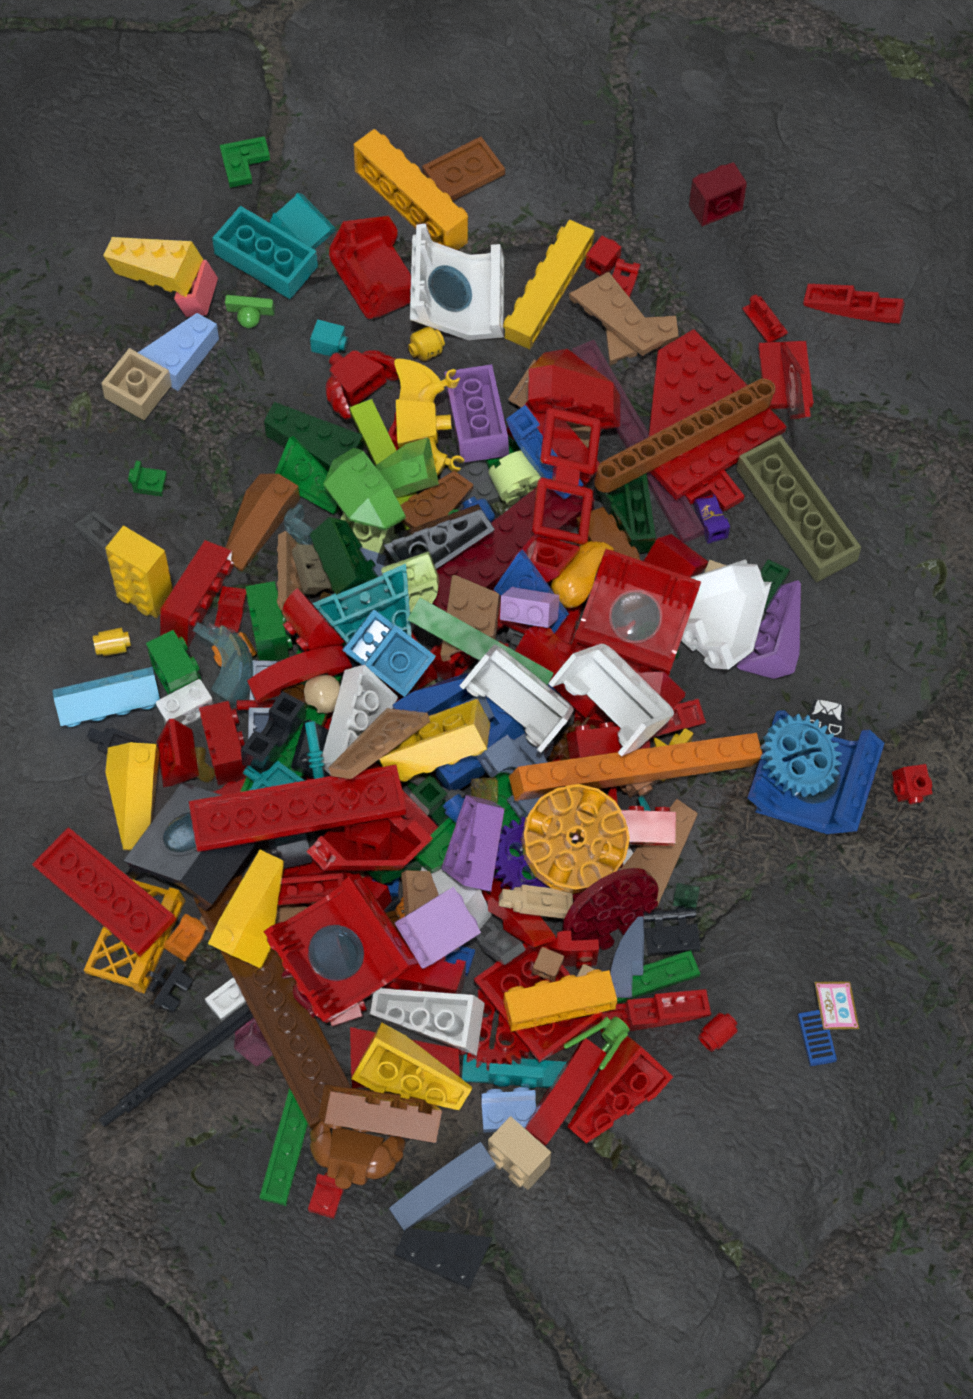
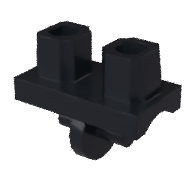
M178 962L176 966L174 965L166 978H163L167 970L160 966L156 973L153 971L147 972L145 977L150 981L147 990L153 993L157 986L160 987L149 1004L151 1008L156 1010L160 1007L170 1013L176 1009L180 999L169 993L174 985L185 992L193 981V978L183 971L185 967L183 964Z

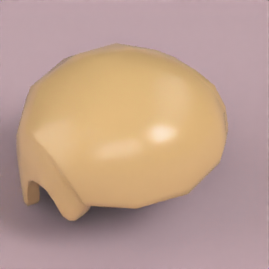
M319 675L309 679L304 689L306 703L315 706L318 709L317 713H334L341 684L330 675Z

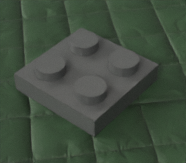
M485 459L454 465L461 468L457 472L474 484L473 490L462 503L474 496L477 500L481 498L486 499L489 504L500 501V496L488 474L489 469ZM449 467L444 468L438 475V478L441 479L452 471H450ZM461 503L456 510L460 511L463 509V504Z

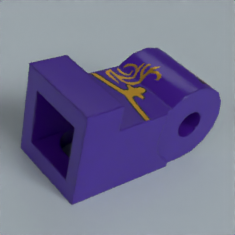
M712 494L695 499V512L707 544L728 538L730 525L719 508L716 496Z

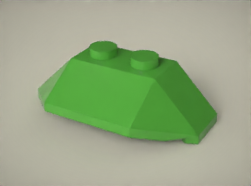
M352 448L332 461L324 481V487L350 521L387 530L406 518L390 485L364 451Z

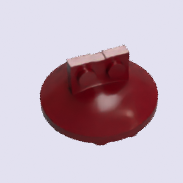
M641 868L622 869L599 879L585 891L572 894L573 904L565 916L563 931L571 930L572 941L598 939L599 948L602 950L611 948L615 942L610 935L611 932L619 929L624 936L637 917H643V912L650 913L657 907L659 888L656 880L648 871Z

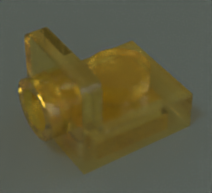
M495 777L471 779V796L497 803L498 780Z

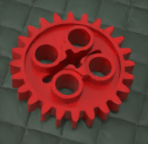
M479 989L477 998L485 1003L483 1013L489 1015L482 1018L480 1037H483L485 1040L479 1041L477 1056L459 1050V1055L468 1053L466 1061L470 1062L476 1059L477 1068L482 1063H486L487 1071H489L490 1063L512 1065V1060H514L516 1063L521 1064V1055L528 1058L530 1050L515 1031L511 1032L510 1025L500 1013L494 1049H489L496 1008ZM506 1040L509 1041L511 1045L505 1046L502 1045L500 1042Z

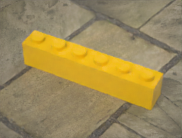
M569 220L565 227L559 229L556 237L557 241L554 245L551 244L546 252V259L538 264L534 279H529L524 290L525 294L522 298L518 297L514 305V312L512 315H507L503 323L505 339L531 349L585 259L586 254L591 249L594 243L595 230L572 220Z

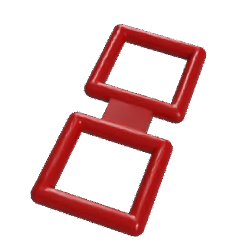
M552 407L546 410L540 461L543 464L554 466L552 479L542 477L537 482L532 532L535 535L580 545L588 542L593 490L578 486L580 472L590 475L596 472L601 430L600 419ZM555 419L591 427L587 464L551 455ZM547 489L583 497L579 534L542 526Z

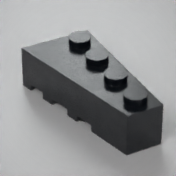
M476 504L382 540L385 548L396 563L429 552L437 569L495 529L480 505Z

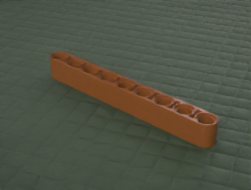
M759 379L602 461L598 466L595 476V487L601 492H611L769 408L776 390L774 383L768 379Z

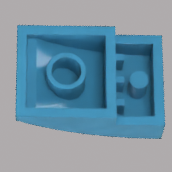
M374 609L342 649L348 656L360 665L367 666L380 680L404 697L436 657Z

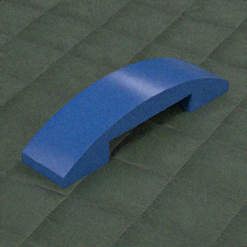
M524 405L506 419L507 424L519 448L541 478L552 479L554 466L543 464L540 461L543 435L537 429L540 424L528 407ZM551 448V455L557 456L554 450ZM579 479L578 486H583L584 484ZM555 491L563 499H566L568 496L571 495L568 493Z

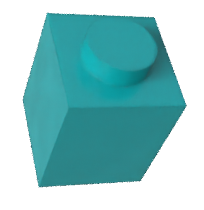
M317 319L310 338L311 352L331 357L335 353L340 354L341 350L345 351L348 344V337L345 336V326Z

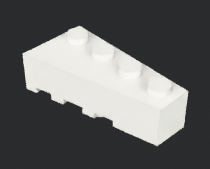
M381 988L373 993L370 1014L384 1023L477 1056L485 1003L474 995Z

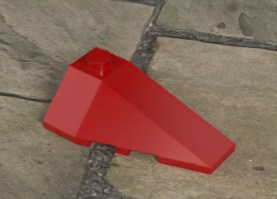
M627 1036L621 1042L606 1067L599 1071L569 1123L568 1128L587 1144L612 1127L615 1120L624 1114L630 1115L635 1111L634 1108L645 1100L649 1102L654 1099L673 1076L639 1044Z

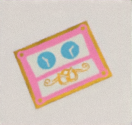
M814 982L823 1030L859 1029L851 983Z

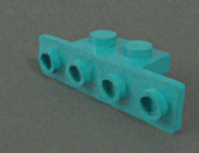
M465 1054L462 1080L465 1082L490 1083L497 1086L516 1085L527 1088H549L553 1085L567 1062L549 1060L539 1062L536 1059H521V1064H518L512 1060V1065L490 1063L489 1071H487L486 1063H482L477 1068V1060L473 1059L467 1062V1054Z

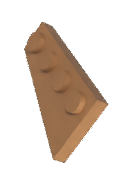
M287 531L278 535L277 604L281 610H283L286 599L294 590L298 588L303 593L292 555L293 548L299 543Z

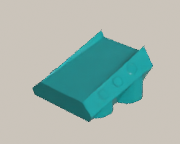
M296 193L295 197L278 212L273 213L269 222L314 250L336 231V228L301 193Z

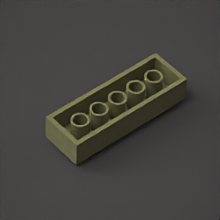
M781 435L739 456L737 472L816 583L858 561L861 550L860 544Z

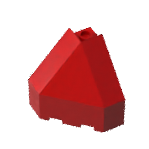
M569 349L544 352L529 368L528 400L536 413L546 411L552 407L598 418L601 421V430L620 427V394L614 383Z
M401 816L387 818L391 827L392 850L385 860H364L358 858L357 842L345 839L344 826L333 827L323 837L320 836L306 852L325 871L402 870L433 838L415 820L408 824Z

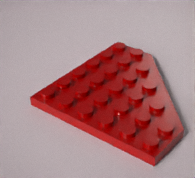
M695 329L658 350L648 437L747 386ZM767 408L649 472L675 500H678L719 474L723 469L725 470L737 463L740 455L783 434L787 426L770 408Z

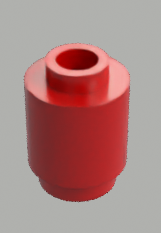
M719 1012L701 1029L698 1039L711 1052L715 1049H720L738 1032L736 1028L737 1022L730 1014L726 1013L724 1015Z

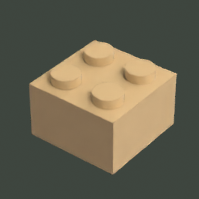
M130 348L101 383L105 399L143 420L147 418L172 386L168 369Z
M511 1116L488 1139V1153L495 1162L496 1168L505 1169L510 1174L508 1176L509 1179L518 1187L524 1186L529 1190L550 1167L551 1151Z

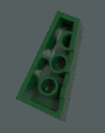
M276 402L273 403L264 420L265 434L268 438L285 448L289 437L294 436L327 471H329L334 459L352 448L364 450L362 434Z

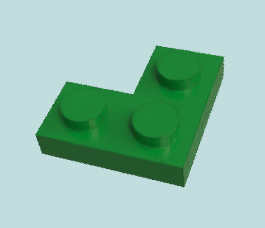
M265 136L220 145V152L230 188L252 184L249 164L270 160Z

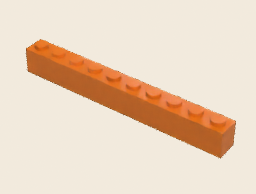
M757 733L639 749L623 756L619 753L519 766L509 776L514 800L519 801L539 798L556 788L567 785L581 784L601 789L751 767L761 759L762 751Z

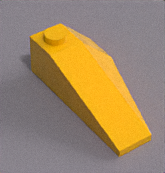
M382 1022L351 1078L375 1092L383 1094L385 1091L401 1094V1098H419L426 1100L428 1104L460 1110L472 1090V1086L410 1038Z

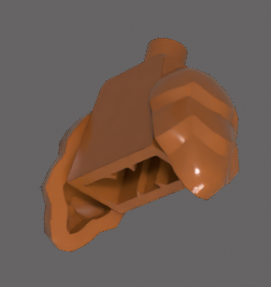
M320 1121L310 1131V1150L315 1161L321 1167L328 1168L327 1175L334 1178L336 1186L341 1189H348L351 1183L364 1185L369 1178L379 1179L387 1176L402 1159L406 1145L403 1137L391 1136L383 1142L384 1138L344 1128L333 1129L331 1137L330 1128L325 1126L326 1123Z

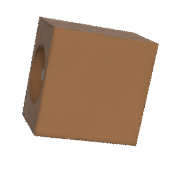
M542 947L533 966L532 973L555 982L563 964L564 956Z

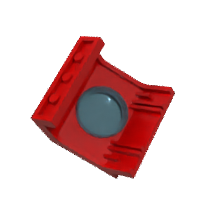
M360 874L349 876L341 882V886L326 897L290 919L271 925L263 931L267 936L269 946L277 951L281 957L285 970L291 973L296 980L299 991L312 1004L314 1014L321 1018L323 1022L325 1021V1023L388 985L418 963Z

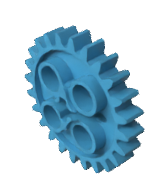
M800 714L794 716L793 719L790 715L783 720L779 719L775 725L768 729L769 733L763 736L766 742L760 746L761 749L767 751L760 758L768 761L763 766L764 769H771L768 778L775 776L777 778L775 786L780 783L784 784V792L792 788L793 796L797 795L800 791L803 797L810 793L812 796H815L819 791L823 792L835 782L833 778L839 775L836 769L842 765L841 762L836 760L842 753L834 750L839 743L831 742L834 734L827 735L825 733L827 730L826 725L819 728L818 719L810 723V716L808 715L801 719ZM805 737L809 739L810 744L806 742ZM782 743L787 745L789 751L783 747ZM811 750H820V752H813L809 754L807 757L804 756V754L810 752ZM796 754L799 756L788 762L782 761V759H790ZM814 761H816L819 764L820 768H818L814 764ZM792 767L797 770L798 774L793 772Z

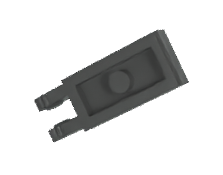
M492 922L484 925L488 933L485 938L481 933L473 938L483 952L503 965L526 950L521 941L502 929H497Z

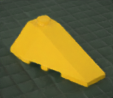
M130 742L108 747L105 773L123 850L131 851L153 821L160 754L156 744Z
M259 850L219 919L208 942L209 945L262 969L271 950L267 942V936L263 931L274 925L275 919H277L278 896L281 889L284 867L283 860Z

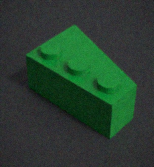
M275 581L245 586L259 661H276L289 658L288 649L293 648L290 633L286 634L283 626L286 619L277 604L278 590L276 589Z

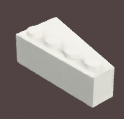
M365 665L344 671L322 757H324L322 762L325 763L323 769L329 774L328 767L386 708L392 709V705L398 699Z

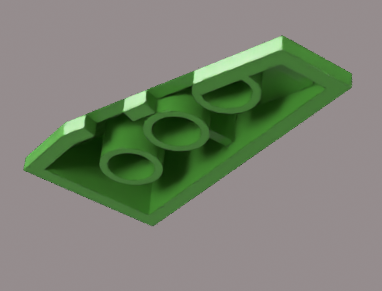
M428 437L405 444L375 466L390 485L396 498L439 485L430 439Z

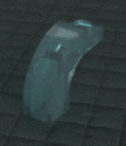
M197 622L193 631L213 643L221 654V671L211 690L235 704L236 700H245L250 689L247 680L253 677V659L245 640L236 631L223 625L219 628L208 622L207 626Z

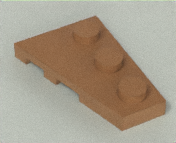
M676 316L646 318L663 339L662 345L657 348L666 346L678 339ZM605 327L609 366L616 364L620 359L626 357L630 359L637 356L638 352L619 338L620 335L612 329L609 330Z
M430 871L402 872L404 912L406 916L439 894ZM458 947V948H456L455 950H453L452 952H456V951L460 950V948Z

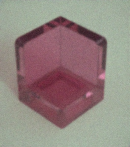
M254 1018L236 1031L234 1049L252 1064L258 1066L272 1056Z

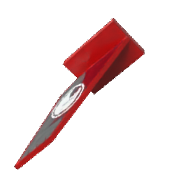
M806 341L759 343L758 355L761 379L772 381L776 389L769 408H788L790 419L811 417L809 407H813V394Z

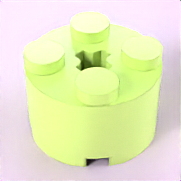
M521 450L500 459L501 465L496 469L494 465L489 469L488 474L501 500L505 501L507 505L518 502L521 496L531 492L537 487L538 479L541 478Z

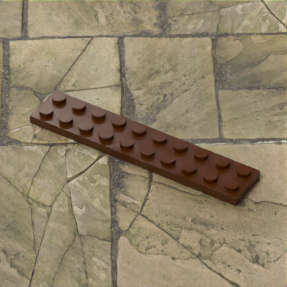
M242 876L230 880L206 911L197 905L200 900L194 897V902L211 935L239 887V882L243 880ZM272 948L262 969L219 949L309 1128H313L322 1121L319 1118V1110L324 1085L351 1088L315 1017L312 1018L307 1010L295 1000L292 991L296 980L294 977H281L285 968L282 965L281 957Z

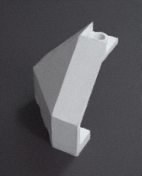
M746 559L691 577L702 583L681 641L692 651L697 649L706 657L704 662L710 668L730 669L753 652L771 582H763L758 565L748 564ZM654 602V605H655V607H656L658 616H659V618H660L658 606H657L656 603Z

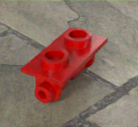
M753 295L749 299L751 303L742 308L766 342H773L788 334V331L761 296Z

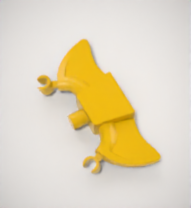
M396 359L394 361L395 368L401 383L400 396L396 400L397 441L399 449L405 444L428 437L437 476L445 465L449 466L450 471L459 472L461 468L455 467L453 462L464 463L463 457L457 455L450 459L447 454L440 452L436 447L438 443V430L452 429L451 415L437 416L434 403L436 395L444 391V387H457L460 378L456 380L450 379L456 374V370H449L446 373L445 379L440 381L438 376L428 367L415 361Z

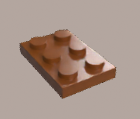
M479 137L423 165L422 172L427 178H431L435 182L439 190L443 193L446 192L453 201L505 175V168L483 138Z

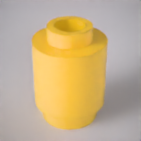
M122 627L98 632L99 635L93 636L96 655L103 654V657L127 652L126 647L131 646L128 631L123 632Z

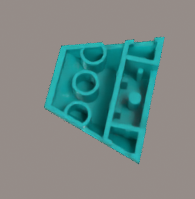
M406 564L389 570L380 577L338 595L335 593L312 603L346 642L349 641L373 609L412 637L411 622L407 620L410 615Z

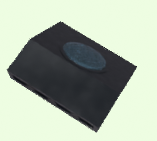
M181 782L123 861L131 866L126 874L133 880L141 872H145L175 883L200 901L197 905L206 911L214 903L257 841L197 852L189 801L221 795Z

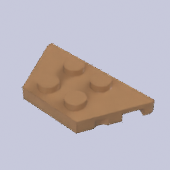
M452 575L447 613L489 637L496 639L501 601L499 593L459 576ZM443 641L441 658L443 661H448L451 659L450 655L461 650Z

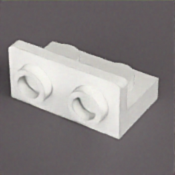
M200 679L156 701V706L163 716L165 725L168 719H175L187 726L201 718L200 707L213 704L212 697Z

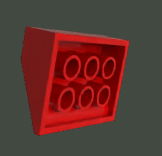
M524 942L523 946L526 950L505 965L496 962L473 980L508 1024L503 1002L504 993L513 987L523 986L528 988L541 981H550L532 973L541 948L549 949L546 944L532 947ZM563 965L559 970L555 982L560 981L561 978L570 975V973L565 969ZM600 1012L516 1030L515 1033L537 1060L541 1062L563 1050L564 1044L599 1024L602 1021L603 1013Z

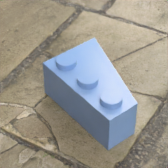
M196 313L138 353L168 369L171 387L179 391L219 340L217 324Z

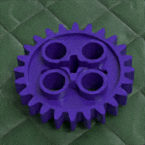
M522 817L519 820V825L515 820L510 822L509 827L504 825L501 829L502 833H500L495 869H498V872L494 878H503L504 881L500 886L505 887L509 885V890L521 887V885L550 888L535 877L524 860L520 839L525 818ZM509 849L517 850L520 857L513 856ZM522 871L529 872L532 876V880L526 879L523 876Z

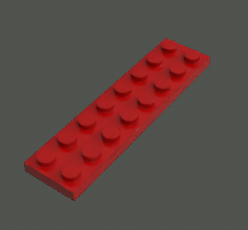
M397 764L363 770L352 779L328 776L189 801L197 852L406 815V806Z

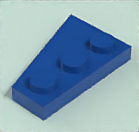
M523 549L519 551L493 589L499 595H503L511 587L554 594ZM560 601L558 619L549 626L554 634L569 615Z

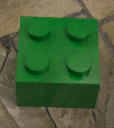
M174 630L146 643L151 666L168 695L198 679L202 681L198 672L200 669L193 656L189 658L187 653L188 647L183 637L178 638Z

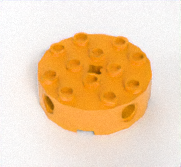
M581 784L556 788L542 796L525 819L521 836L524 860L535 877L550 888L571 894L583 892L599 879L616 872L626 859L630 840L626 819L616 801L597 788ZM574 834L578 835V840L580 841L576 844L571 842V837Z

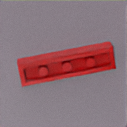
M346 871L282 876L277 905L317 902L342 885L341 882L346 879Z

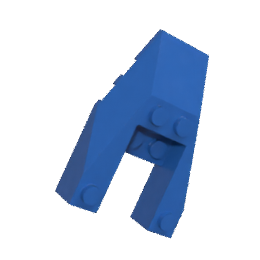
M470 673L455 676L416 690L392 705L393 709L428 713V716L464 704L474 697L466 688L462 689L460 687ZM548 684V686H549L552 690H554L557 694H559L561 697H563L555 688L551 687V686ZM485 696L494 715L489 720L490 731L487 748L506 735L510 739L515 740L526 733V728L489 697ZM471 755L460 759L455 764H445L435 769L436 777L444 788L448 790H460L487 772L476 758L477 756Z

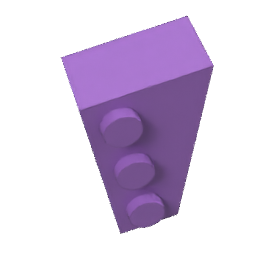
M470 795L465 796L441 867L442 870L462 885L491 891L504 808L491 800Z

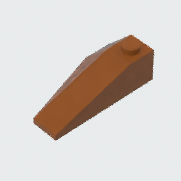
M259 474L245 492L225 547L232 550L231 561L234 562L233 566L242 572L300 501L298 485L280 474Z

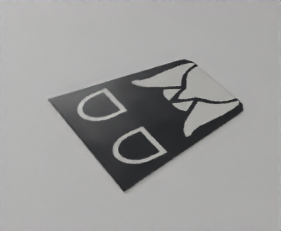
M815 700L808 713L810 723L818 719L819 728L827 726L825 732L827 735L833 733L834 737L845 740L844 706L833 702Z

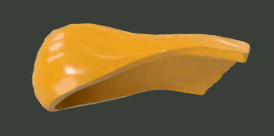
M589 541L579 546L580 552L563 572L553 579L551 589L554 594L559 595V601L565 608L578 607L586 600L592 590L596 572L605 548L614 551L612 546L605 542Z

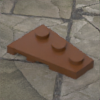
M456 471L449 473L438 480L439 485L429 487L418 495L414 494L408 498V501L400 505L406 515V518L401 522L409 528H414L448 515L450 511L456 510L473 490L474 484Z

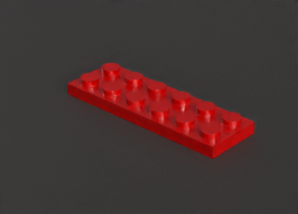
M69 827L32 864L37 871L139 957L176 920L174 914Z

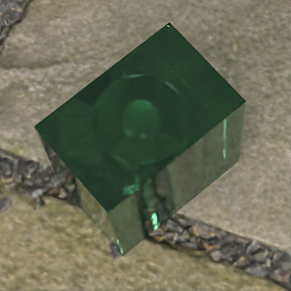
M677 883L673 906L684 905L685 908L695 907L696 909L700 887Z

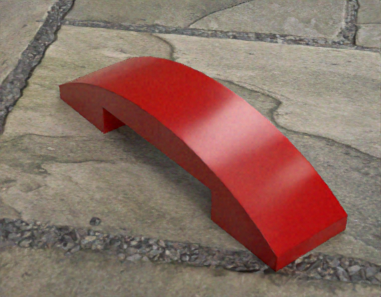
M331 646L306 651L279 661L260 671L247 680L256 703L279 696L281 689L325 673L334 676L347 669H351L352 665L346 653L342 651L343 646Z

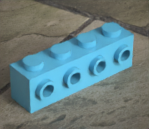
M152 667L53 690L60 725L68 727L77 726L81 721L90 719L92 721H99L106 718L107 715L115 713L117 715L128 714L132 709H150L156 706V701L160 700Z

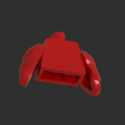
M354 350L345 357L339 353L333 354L329 359L331 377L328 378L325 389L326 398L331 403L334 412L338 413L345 420L351 419L348 404L351 407L357 405L385 384L387 380L395 381L399 379L394 363L396 358L378 350H368L363 353Z

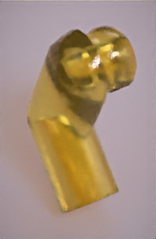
M195 747L199 776L197 777L201 781L209 782L214 777V769L204 762L206 749Z

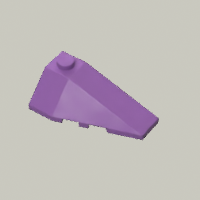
M798 580L782 585L767 609L764 620L760 623L753 652L737 664L740 670L773 679L795 672L800 652L801 583Z

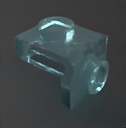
M298 504L294 509L291 508L284 517L285 531L299 544L311 545L313 541L309 534L313 531V528L301 521L304 518V509L302 505Z

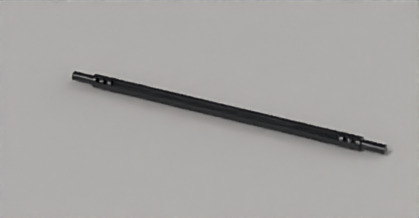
M397 896L391 898L392 901L384 909L385 913L393 911L401 902ZM346 934L338 935L341 946L346 944L348 948L354 943ZM247 1004L119 1099V1103L98 1118L101 1125L106 1127L124 1112L129 1113L251 1021L253 1016Z

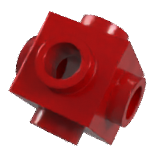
M926 764L903 767L892 771L894 780L893 790L897 795L898 802L908 800L909 805L924 802L923 797L932 794V780L928 775Z

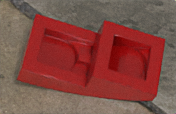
M222 586L213 635L233 638L240 632L247 596L246 589Z

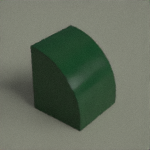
M429 775L411 792L410 798L430 817L443 803L448 793Z

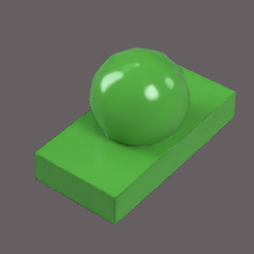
M227 295L225 298L227 312H238L237 320L243 327L253 328L259 323L260 315L274 316L275 306L272 299Z

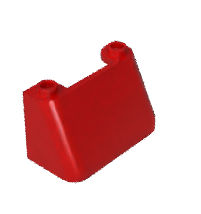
M389 216L343 221L329 248L332 264L368 319L381 317L410 304L411 274L393 247L398 236V230Z

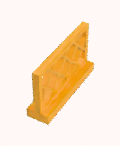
M133 880L152 897L155 895L164 896L161 904L174 914L176 920L141 957L135 953L130 955L127 946L122 942L107 948L105 941L112 933L103 927L84 968V972L133 987L135 991L145 994L150 983L145 976L148 971H155L164 951V944L171 935L185 899L177 889L169 887V890ZM124 947L127 957L113 963L110 953ZM107 956L110 963L109 966L101 970L94 968L98 959ZM130 963L132 970L129 977L119 976L116 969Z

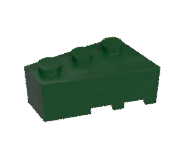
M645 473L608 493L601 492L596 488V492L607 513L613 515L617 528L625 532L629 545L631 547L634 546L638 553L649 552L656 541L647 474Z
M328 517L309 534L313 541V547L322 562L323 570L327 573L331 582V588L336 595L378 577L373 569L376 564L372 559L368 561L360 550L363 545L345 520Z

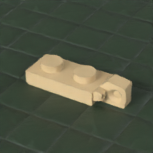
M521 885V887H515L513 890L503 889L499 895V906L513 908V911L563 919H565L569 908L573 904V895L571 893L529 885Z

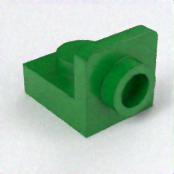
M136 460L135 466L130 469L128 477L129 483H132L133 492L163 496L167 471L143 468L141 461Z

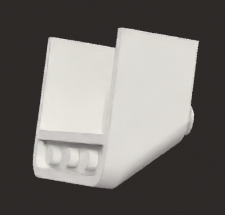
M495 644L460 685L462 689L466 688L475 697L479 695L489 697L522 724L528 734L526 736L527 740L537 746L539 752L545 749L574 711L573 707L565 699Z
M599 644L573 653L548 683L551 687L564 683L566 690L572 695L587 694L621 728L618 732L619 742L623 746L618 752L621 756L640 748L674 715L671 706L612 648L605 644Z

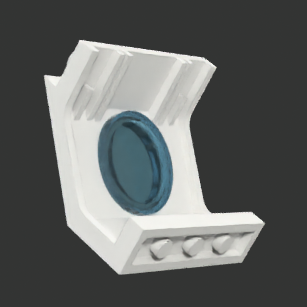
M426 224L417 225L416 234L413 235L410 320L466 340L504 337V255L501 245H491V253L470 255L435 243L430 237Z

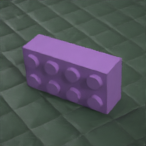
M492 364L456 370V374L450 379L456 380L460 378V381L455 388H448L446 386V393L459 456L463 457L465 463L509 455L508 434Z

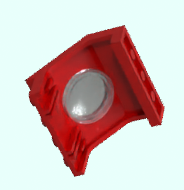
M605 548L591 593L570 649L576 653L599 644H605L612 648L636 673L664 672L669 676L702 582Z

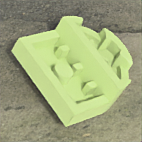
M429 552L382 567L381 571L383 574L406 564L410 612H412L420 597L431 604L435 600L439 589V577Z

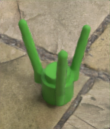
M614 1016L610 1020L608 1017H605L599 1024L565 1043L564 1048L567 1049L603 1028L604 1031L601 1035L607 1043L603 1046L602 1050L604 1052L608 1051L599 1066L603 1070L621 1042L628 1036L627 1033L630 1030L620 1018Z

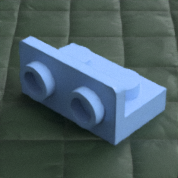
M527 1087L515 1088L513 1092L491 1089L481 1094L483 1133L496 1132L510 1116L525 1128L536 1109L535 1090H529Z

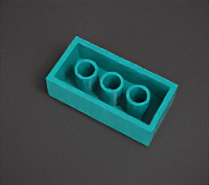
M242 206L234 212L212 238L215 255L288 299L293 297L318 267L316 250Z

